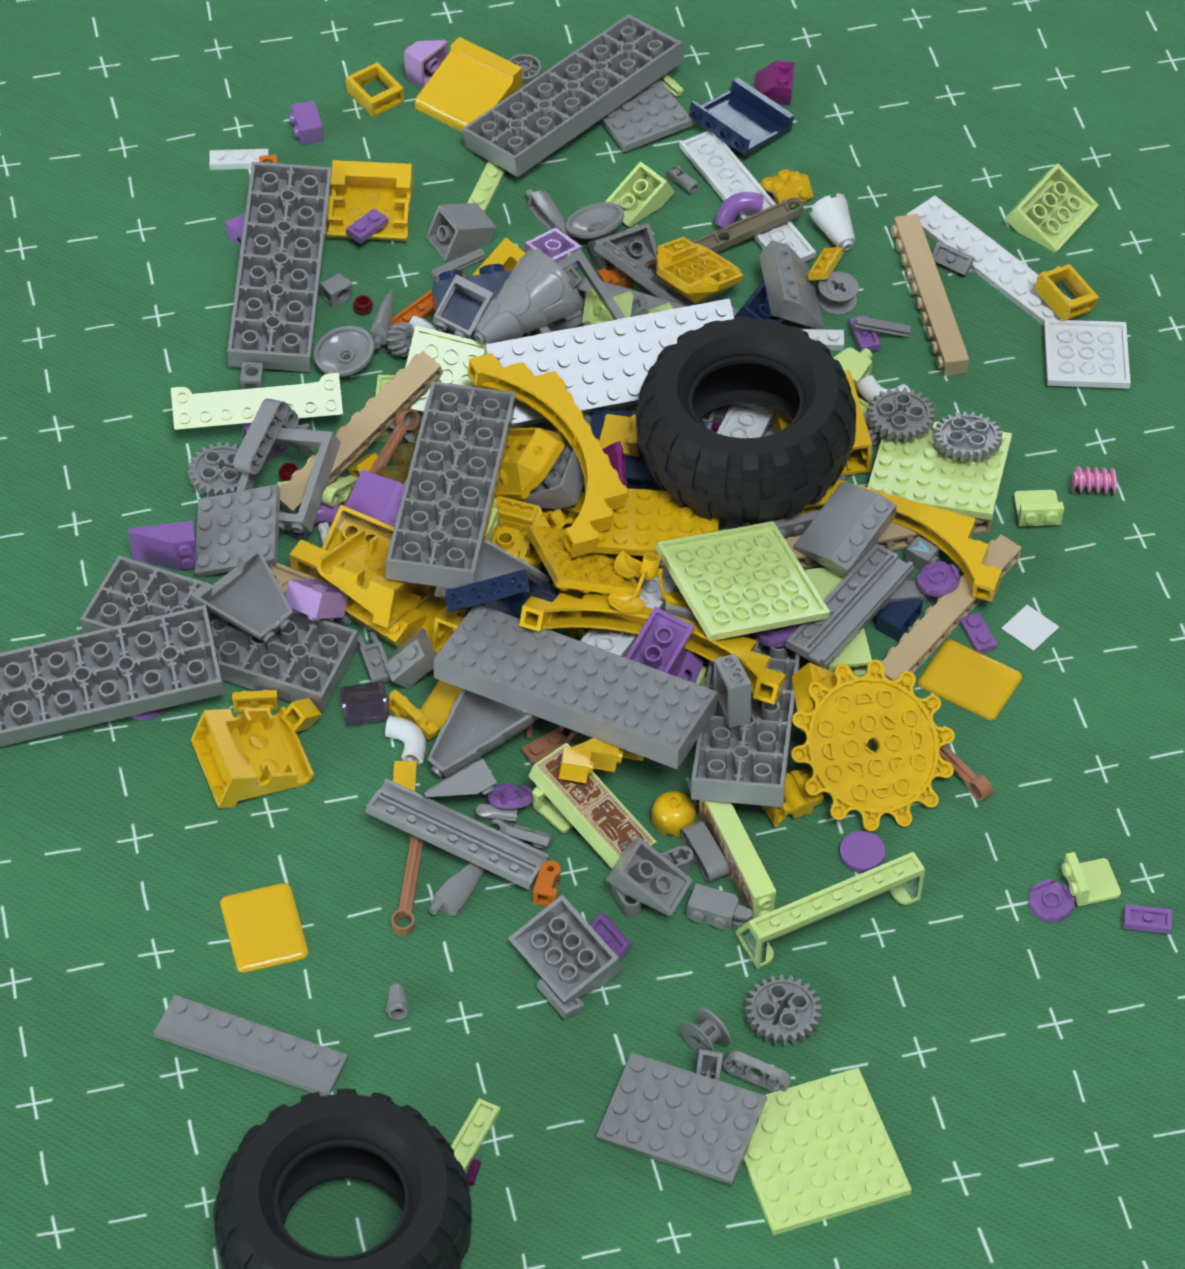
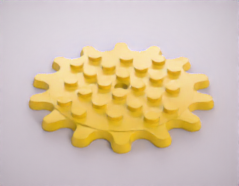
M876 659L868 663L867 672L862 677L854 675L847 664H839L835 668L837 683L833 688H826L819 682H813L809 685L808 694L815 703L814 710L810 713L798 711L792 717L794 726L800 728L806 734V742L803 745L794 747L791 751V757L797 763L809 764L813 771L812 777L804 785L805 791L811 796H815L820 792L830 794L833 800L830 814L835 820H842L849 811L856 810L862 816L863 827L868 831H875L879 827L881 816L887 813L894 817L898 825L907 827L912 822L911 804L913 802H921L928 808L935 807L939 802V798L932 789V780L935 777L949 778L954 773L952 764L943 760L939 752L943 745L949 744L954 740V731L949 727H938L934 723L933 715L941 707V700L936 695H930L923 699L918 698L913 691L916 677L911 671L902 672L899 678L893 681L887 679L882 662ZM869 740L876 742L877 750L875 752L866 746Z

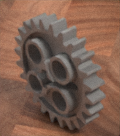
M896 387L895 391L892 392L891 389L887 388V393L880 391L879 396L874 395L873 400H870L867 408V421H869V427H874L873 432H880V437L886 435L887 441L895 438L896 443H898L899 439L906 443L907 439L910 438L911 441L915 442L916 436L922 439L923 434L928 435L929 429L933 428L935 421V409L932 408L933 403H928V397L922 398V393L914 394V389L907 392L906 387H904L903 391H899L898 387Z
M964 411L963 415L955 412V417L948 415L947 419L941 418V423L937 422V426L934 428L935 447L940 448V453L946 452L945 457L952 455L954 461L957 458H961V462H964L965 459H968L970 463L973 462V459L981 462L982 457L988 460L989 455L995 456V451L999 452L1000 446H1002L1001 427L996 426V421L990 422V417L984 419L983 414L975 416V412H972L971 415H968Z
M218 442L217 447L209 444L210 449L202 447V453L195 452L196 458L191 457V463L188 464V478L190 485H193L195 491L199 490L200 495L207 493V497L236 492L242 472L236 471L233 466V460L238 451L237 443L230 447L229 442H226L225 446Z
M781 974L779 980H776L772 975L770 982L763 978L762 986L755 984L754 991H749V997L746 998L745 1003L746 1022L751 1023L750 1030L757 1029V1037L764 1034V1042L769 1041L771 1038L774 1045L779 1040L782 1041L783 1046H786L788 1040L793 1045H796L797 1038L804 1042L805 1034L811 1037L813 1030L818 1029V1022L821 1021L822 1006H820V997H816V990L809 991V983L802 986L801 978L794 982L792 975H790L788 980H785L783 974ZM793 995L791 999H789L787 1008H785L789 996Z

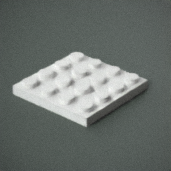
M1044 320L1047 386L1130 388L1126 322Z

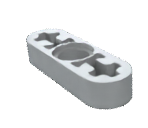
M739 1051L729 1052L723 1061V1067L729 1074L771 1092H785L791 1084V1077L786 1071ZM752 1068L760 1070L762 1076L755 1075L752 1072Z

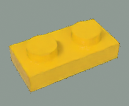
M277 690L232 692L234 713L242 712L243 708L269 707L270 711L278 710Z

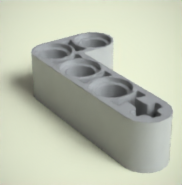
M270 398L263 400L234 457L233 466L236 471L253 475L259 473L280 429L297 428L299 423L298 415L288 403Z
M678 846L661 853V855L686 875L691 873L694 855L691 848ZM611 884V896L621 913L627 918L639 916L642 902L623 894Z

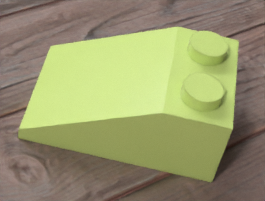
M640 161L605 202L620 205L624 211L622 223L631 227L661 208L675 191L665 179Z

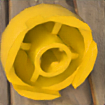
M679 791L662 793L655 799L651 808V823L656 831L665 836L667 833L674 834V837H680V829L694 824L696 820L694 803L687 795Z

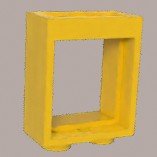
M378 62L346 77L347 93L372 118L404 103V88ZM378 79L387 90L370 97L361 87Z
M1070 264L1062 267L1058 266L1048 272H1042L1037 277V282L1033 287L1062 321L1091 312L1099 299V296ZM1063 281L1077 298L1069 301L1054 283Z
M300 540L289 554L291 568L333 585L322 577L317 569L318 559L329 551Z

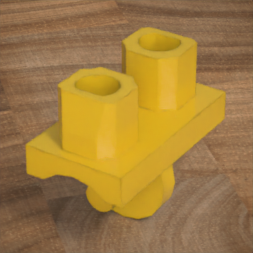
M561 509L547 510L543 513L551 528L565 530L568 528L565 524H572L574 522L572 516L565 517Z

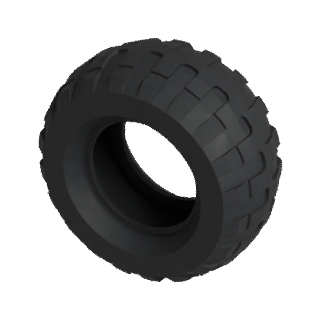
M739 317L725 321L717 320L706 323L697 330H689L681 334L677 338L676 344L666 346L659 353L657 361L650 367L639 392V401L636 408L637 441L644 460H646V465L656 484L661 490L668 491L671 495V500L680 507L689 506L696 510V515L702 518L712 520V516L719 520L726 521L727 524L766 523L783 516L789 518L803 512L804 506L819 502L826 495L830 486L835 485L849 460L850 451L855 442L856 403L840 362L831 356L830 349L821 341L812 340L806 331L797 327H789L771 319L761 320ZM738 403H753L776 408L786 414L792 422L782 431L769 436L736 438L715 433L704 426L700 420L708 412L718 407Z
M337 1089L336 1095L320 1096L319 1092H314L301 1096L300 1103L291 1107L283 1104L272 1110L263 1124L254 1125L245 1134L237 1152H233L222 1174L220 1190L214 1203L215 1238L223 1269H461L462 1260L468 1252L471 1240L472 1208L468 1180L463 1166L456 1159L454 1150L446 1138L435 1126H430L422 1114L409 1105L403 1107L396 1105L390 1096L373 1092L370 1097L357 1095L356 1089ZM336 1179H359L378 1185L391 1194L403 1210L396 1228L382 1243L366 1252L352 1256L333 1257L310 1251L296 1242L284 1227L285 1220L292 1206L303 1194L317 1185Z

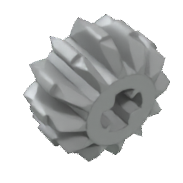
M398 322L389 326V331L386 332L388 336L386 341L389 344L388 349H391L392 355L397 357H407L409 355L415 331L413 330V325L407 322Z

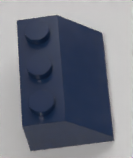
M764 280L734 316V318L771 319L781 323L784 321L783 318L771 315Z

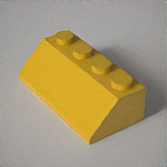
M351 597L348 598L345 614L352 621L370 632L374 631L376 636L396 648L412 637L427 618L426 614L414 608L392 626L385 628L373 623L374 614Z

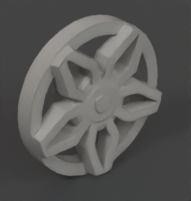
M519 54L508 60L522 67V82L529 83L541 74V62L532 55Z

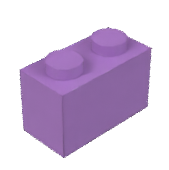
M314 100L291 105L292 113H289V120L291 125L294 124L295 138H299L301 145L324 141L323 126Z

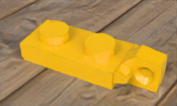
M396 689L390 692L388 710L396 717H401L415 723L422 730L427 740L438 735V726L433 721H429L420 709H417L409 702L407 697L401 695Z

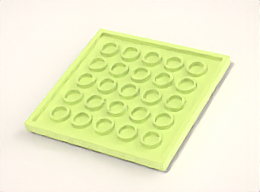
M937 422L933 423V428L929 429L928 435L923 434L922 439L916 436L915 442L909 438L906 443L902 439H899L898 443H896L895 438L887 441L886 435L882 437L867 488L886 492L897 497H904L915 502L925 503L936 508L947 509L972 518L992 520L1012 440V433L1001 431L1002 446H1000L999 452L995 451V456L989 455L988 460L982 457L981 462L973 459L972 463L968 459L961 462V458H957L954 461L952 455L945 457L946 452H939L940 448H936V443L934 442V428H936Z
M774 521L661 541L656 544V551L709 641L827 619L829 617L830 611Z
M859 1068L787 1088L785 1092L776 1091L765 1095L767 1096V1101L743 1163L773 1236L911 1194L910 1184Z

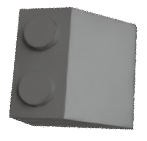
M421 628L389 655L385 667L392 682L409 689L434 668L436 652L425 629Z

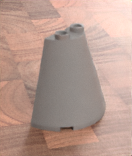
M256 545L239 557L237 567L212 586L206 582L190 594V599L199 606L206 605L207 610L263 640L265 643L270 642L278 630L284 631L291 624L289 619L293 611Z

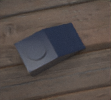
M913 599L890 602L877 613L875 618L877 620L876 630L899 642L903 634L908 631L921 615L923 600Z

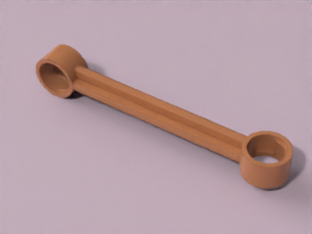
M402 408L397 412L395 416L396 427L369 472L381 476L407 431L414 430L419 425L420 418L417 411ZM409 413L410 423L406 426L404 418ZM349 497L346 499V501L344 502L343 506H346V504H347V502H348V500H349Z
M946 744L940 748L941 758L952 764L954 772L968 785L970 793L977 801H982L993 794L992 785L985 776H977Z
M412 834L399 909L391 917L392 930L398 936H408L415 929L412 909L424 840ZM405 918L410 920L411 924L407 927H398L395 925V922Z

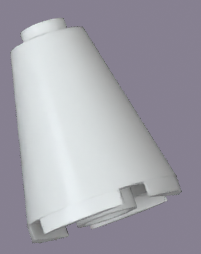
M836 194L837 197L831 198L830 195L818 200L811 207L813 211H809V215L836 247H842L843 251L850 250L856 240L847 200L842 194Z

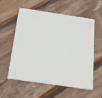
M1026 605L1002 627L1004 631L1033 651L1059 628L1058 625L1029 605Z

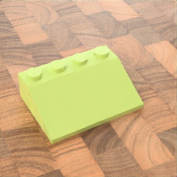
M1057 163L1033 186L1004 219L1021 235L1056 253L1099 205Z

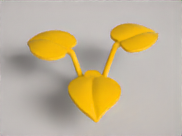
M622 550L616 557L613 566L615 573L625 578H634L636 576L640 580L633 595L629 593H610L608 603L624 613L635 614L641 612L645 607V602L638 599L637 596L644 578L652 580L658 575L661 596L666 600L665 606L667 603L690 609L682 593L675 591L665 593L662 578L663 569L659 568L661 562L659 555L645 553L641 562Z

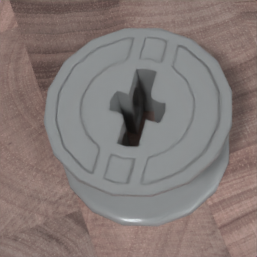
M832 272L828 279L820 280L818 285L820 290L818 301L819 306L824 311L830 314L841 315L851 312L856 307L858 301L856 294L858 293L859 285L853 276L844 272Z
M699 1008L696 1011L698 1026L691 1022H683L681 1024L680 1030L685 1041L698 1055L699 1049L715 1051L714 1042L726 1047L731 1044L729 1031L723 1022L705 1008Z

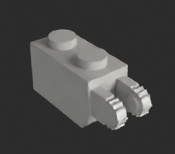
M697 883L687 905L688 919L730 931L732 926L740 928L752 920L753 915L751 909L738 905L739 899L735 894Z

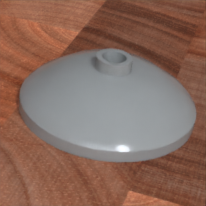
M600 202L585 206L568 218L566 221L567 232L575 238L594 240L607 236L617 229L623 221V208L612 202Z
M357 326L338 327L326 333L318 341L314 349V360L318 368L325 374L339 373V377L352 375L362 370L371 361L375 351L374 341L371 335L363 328Z

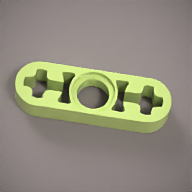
M349 475L327 486L322 495V503L334 507L346 501L350 497L358 478Z

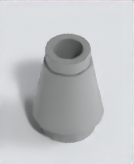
M393 984L389 987L386 1012L391 1019L401 1020L407 1016L410 1007L403 986Z

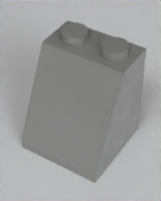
M477 203L438 205L426 238L444 261L447 262L489 244L497 227Z

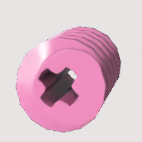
M1076 466L1072 474L1071 491L1074 493L1075 488L1078 487L1080 493H1082L1084 487H1087L1088 493H1091L1092 489L1095 488L1096 493L1099 494L1101 488H1104L1105 494H1108L1111 488L1113 494H1115L1117 488L1115 469L1110 468L1107 473L1105 467H1102L1100 472L1097 467H1093L1090 472L1089 467L1086 466L1082 472L1081 467Z

